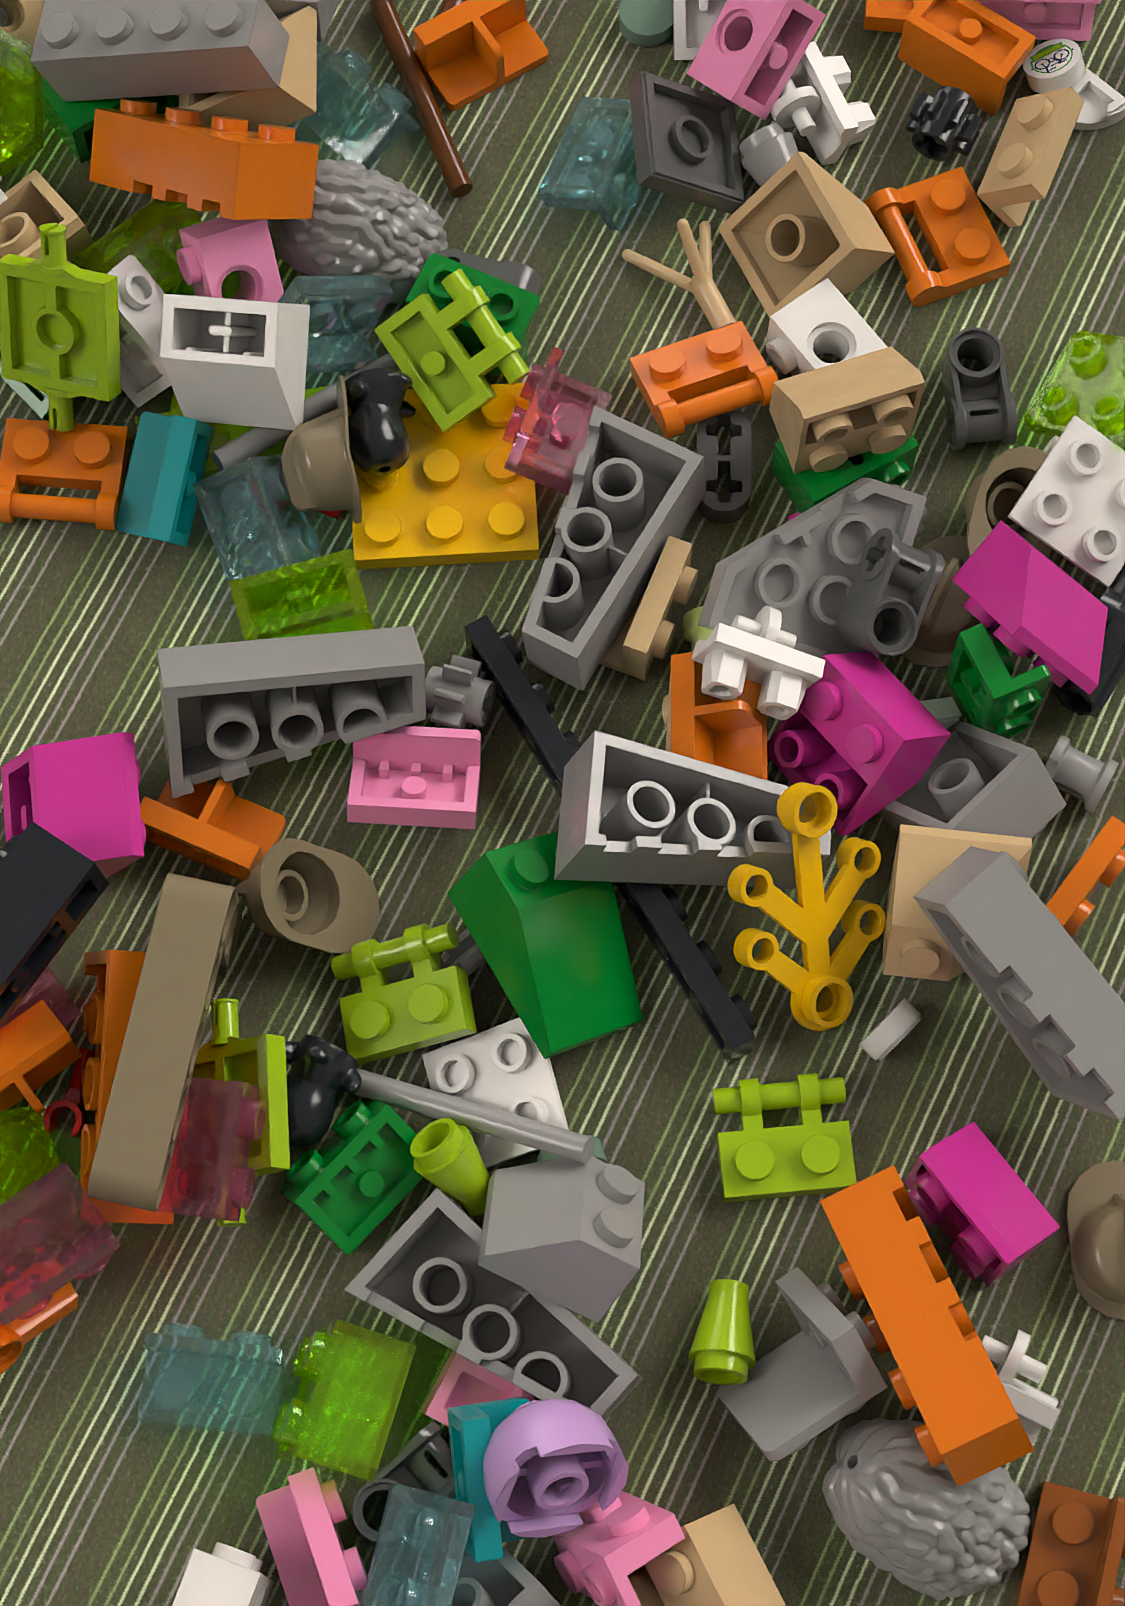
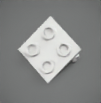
M1075 415L1061 436H1054L1046 445L1043 451L1047 454V457L1007 517L1108 588L1125 564V451Z
M520 1017L422 1054L431 1090L569 1130L550 1058H543ZM469 1129L486 1168L538 1150Z

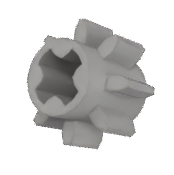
M453 655L450 665L444 664L443 668L437 666L430 668L425 678L426 713L431 714L430 721L435 722L436 728L472 729L473 725L479 727L486 725L494 705L496 684L494 681L485 679L486 672L481 671L482 662Z

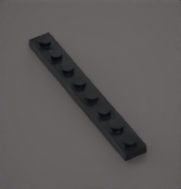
M484 615L464 626L466 650L473 660L482 662L481 671L486 672L485 679L495 682V696L561 799L564 767L582 745L571 730L563 734L551 717V714L556 710L550 695L538 679L530 683L518 665L523 662L521 651L509 631L503 629L497 632L488 616ZM613 882L728 1065L751 1053L755 1039L752 1030L757 1028L756 1020L743 998L739 994L729 997L717 976L722 974V968L710 946L704 940L695 943L685 928L683 922L688 920V915L674 890L669 886L661 890L657 883Z

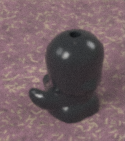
M373 368L359 372L345 380L347 405L352 410V414L348 416L349 450L353 461L361 470L380 476L388 475L405 465L409 458V437L401 418L414 416L416 409L407 401H404L406 391L413 384V381L403 372L387 368Z
M305 1034L300 1041H285L286 1063L291 1066L290 1071L287 1073L289 1145L294 1147H309L321 1141L330 1128L339 1101V1092L344 1090L353 1094L358 1092L362 1086V1078L355 1069L357 1061L353 1056L326 1040Z

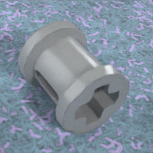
M1061 735L1045 767L1059 790L1083 801L1084 809L1094 813L1119 763L1112 759L1103 763L1071 747L1070 739Z

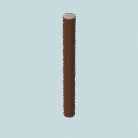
M371 0L369 3L370 9L449 192L454 198L463 197L472 191L473 185L393 1Z

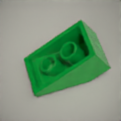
M558 831L485 852L447 893L544 1059L634 1027L643 1020L613 884L606 881L554 880Z

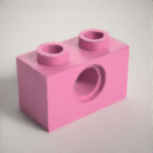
M727 0L686 74L733 103L766 120L773 104L779 98L826 14L804 0Z
M219 217L179 229L183 248L177 250V261L185 282L188 285H193L195 296L223 298L221 287L225 277L231 272L239 271L241 277L240 287L229 298L286 303L266 219L231 220Z

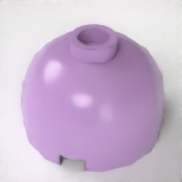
M545 1399L530 1401L515 1409L513 1413L498 1425L491 1435L483 1460L484 1487L491 1508L499 1523L501 1520L506 1521L510 1532L519 1537L544 1538L568 1532L583 1525L584 1523L579 1513L590 1508L597 1501L602 1511L613 1504L626 1485L629 1466L618 1442L603 1418L590 1408L574 1400Z

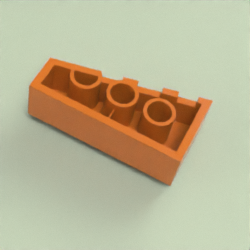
M121 98L120 109L95 108L89 181L132 193L152 194L151 198L165 202L187 203V208L198 211H220V217L231 220L312 219L319 144L295 140L296 129L259 124L258 133L248 131L249 120L214 115L212 116L211 124L201 122L202 111L166 107L165 115L156 114V102Z
M102 950L84 952L83 975L96 976V991L92 992L89 1004L85 1003L83 1006V1032L88 1034L89 1043L95 1044V1057L88 1058L85 1069L82 1071L83 1103L85 1110L94 1111V1124H84L81 1131L80 1218L92 1222L173 1224L174 1209H181L185 1199L186 1178L184 1170L177 1169L178 1142H185L189 1133L190 1110L187 1102L185 1103L163 1196L156 1212L90 1198L87 1195L90 1172L146 952Z
M890 1166L820 1200L848 1261L838 1265L840 1272L855 1302L866 1298L873 1312L862 1319L877 1343L876 1348L880 1356L891 1351L899 1366L887 1372L896 1393L906 1411L918 1406L925 1421L924 1424L914 1428V1431L931 1467L934 1468L945 1463L956 1485L959 1487L1034 1451L1029 1437L895 1166Z

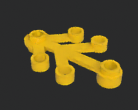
M799 782L786 789L780 795L777 802V815L781 824L792 834L798 904L773 884L772 876L767 870L753 865L742 864L736 867L729 876L727 886L729 895L734 901L751 907H758L801 942L803 967L779 951L778 940L773 934L757 928H747L740 932L734 942L733 951L736 960L741 965L766 972L791 992V1012L801 1026L813 1031H824L839 1026L849 1016L853 1006V992L846 980L869 943L876 940L883 933L886 925L885 912L879 905L860 899L852 901L865 879L870 878L877 872L881 862V853L878 846L872 841L857 837H850L844 840L836 853V864L839 872L824 894L819 837L825 835L834 825L837 816V803L834 795L827 788ZM803 801L804 808L801 815L799 816V809ZM861 849L862 860L857 867H855V856L857 852ZM752 876H754V889L749 895H747V882ZM867 912L866 925L860 929V919ZM841 919V925L846 934L830 956L828 938ZM760 940V952L753 959L752 948ZM819 992H820V998H819L818 1002L816 1003L817 996H818V994H819Z

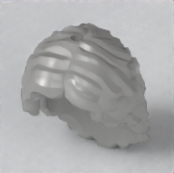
M318 160L312 219H266L273 248L282 261L287 262L298 274L320 283L321 286L333 293H337L346 300L357 304L369 305L375 311L381 310L385 304H400L409 295L429 255L448 247L446 241L447 233L442 228L443 219L437 211L432 209V205L426 203L424 199L417 197L416 193L407 189L404 183L396 182L392 178L382 175L378 170H367L363 164H359L355 160Z
M874 1418L872 1420H861L859 1423L844 1430L836 1443L835 1463L829 1468L823 1479L822 1491L836 1524L846 1535L854 1550L866 1556L879 1569L890 1571L900 1583L907 1585L917 1592L932 1596L936 1601L944 1600L946 1597L970 1596L983 1591L986 1586H996L1000 1583L1003 1572L1016 1567L1019 1562V1552L1028 1545L1027 1535L1030 1518L1027 1515L1029 1513V1505L1025 1501L1023 1492L1018 1488L1016 1482L1011 1480L1009 1471L999 1467L958 1487L945 1463L934 1468L931 1467L914 1431V1428L924 1423L908 1419L888 1420Z

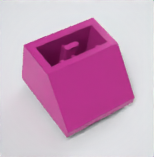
M1001 520L952 578L970 596L963 607L991 630L999 623L1000 626L993 635L1021 658L1026 656L1031 659L1036 653L1038 657L1032 664L1036 668L1046 665L1052 676L1050 680L1060 688L1070 679L1090 695L1099 683L1108 607Z
M865 651L823 655L821 659L825 660L822 678L806 689L798 712L788 719L782 720L767 743V757L792 784L806 782L823 786L832 792L837 803V816L832 827L840 836L849 835L917 784L951 735L873 653Z
M119 732L35 745L1 767L6 842L17 834L21 835L31 821H33L95 862L105 878L112 876L144 857L143 847L146 840V828L140 814L138 785L141 777V768L139 761L136 759L134 734Z
M974 1121L922 1153L904 1182L911 1190L908 1195L920 1219L930 1227L937 1223L953 1242L948 1249L956 1264L969 1278L974 1280L980 1276L988 1287L1047 1242L1060 1228Z

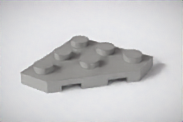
M862 477L716 563L698 625L709 629H714L719 623L732 626L736 615L754 620L758 612L768 605L781 611L782 622L780 630L797 636L795 650L820 659L823 655L863 652L853 650L845 644L838 626L840 612L845 606L859 570L862 552L871 537L882 528L895 531L899 534L901 542L912 546L927 497L875 479ZM878 613L874 621L873 629L876 638L881 633L883 627L881 613Z

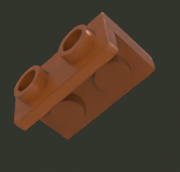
M1047 1481L1040 1483L1014 1606H1123L1124 1588L1116 1587L1115 1584L1120 1559L1125 1560V1498L1117 1496L1109 1499Z

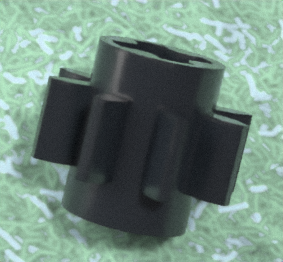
M942 86L936 91L934 97L923 91L919 93L908 114L911 118L905 128L907 131L914 133L911 140L919 153L935 161H947L952 157L955 150L964 156L969 155L980 134L978 129L983 118L974 115L977 106L969 94L956 87Z

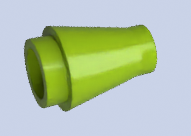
M441 1118L428 1124L416 1135L410 1146V1153L415 1158L414 1169L460 1204L468 1215L478 1216L485 1213L490 1175L469 1129L465 1125L456 1124L450 1118Z
M717 1279L709 1283L708 1298L688 1356L689 1360L694 1363L693 1375L697 1379L717 1385H740L747 1382L748 1369L756 1365L748 1303L749 1286L747 1284L731 1279Z

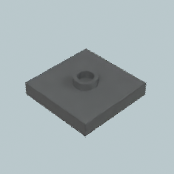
M642 70L628 80L638 185L733 214L745 203L734 103Z

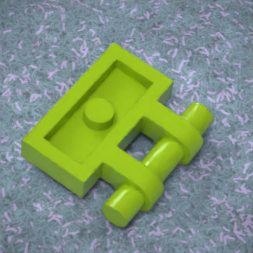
M462 269L454 271L441 282L453 299V302L440 311L429 294H421L374 329L400 370L412 379L413 384L411 386L442 432L450 431L497 397V394L484 377L492 369L498 366L510 385L519 382L531 372L518 353L522 347L513 333L505 334L487 307L491 302L480 285L473 287ZM466 320L485 346L483 350L473 357L469 355L453 331L454 328Z
M427 923L406 928L402 937L381 943L376 939H368L353 944L350 952L332 957L331 967L337 980L343 981L359 976L362 992L339 998L347 1053L356 1059L357 1064H366L477 1033L467 970L456 965L444 969L441 967L439 953L457 948L459 944L458 934L452 923H446L433 928ZM411 961L414 977L390 984L387 968Z
M817 1073L796 1075V1081L760 1085L758 1078L743 1079L737 1081V1087L712 1089L714 1114L740 1113L742 1129L741 1131L717 1133L716 1140L723 1203L835 1193L857 1183L849 1121L822 1122L821 1105L846 1103V1089L843 1077L818 1079ZM798 1107L800 1125L763 1128L762 1110Z

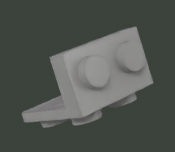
M798 1267L775 1282L802 1331L758 1360L753 1368L748 1369L747 1382L740 1385H722L718 1390V1397L724 1407L769 1461H779L789 1454L801 1450L812 1438L846 1415L858 1411L868 1400L887 1388L869 1354V1351L874 1349L877 1343L863 1320L855 1311L847 1314L841 1300L826 1281L816 1287Z

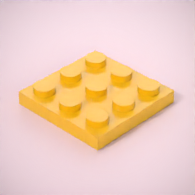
M528 382L515 383L514 385H510V383L491 384L497 397L448 432H442L415 390L407 389L404 401L415 407L416 413L410 418H401L409 437V458L405 465L393 473L380 476L361 470L353 461L362 508L361 523L355 524L352 519L355 570L539 559ZM347 405L348 416H350L352 414L351 407Z

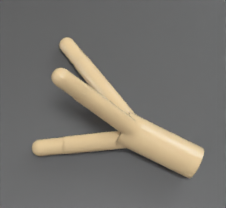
M680 219L677 222V228L694 279L630 249H625L622 252V258L625 261L693 293L713 330L736 322L712 278L711 225L709 222L702 221L699 224V250L688 221Z

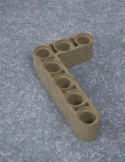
M168 873L165 879L90 1172L87 1195L90 1198L153 1212L158 1210L219 968L230 969L238 943L242 911L236 887L174 873Z

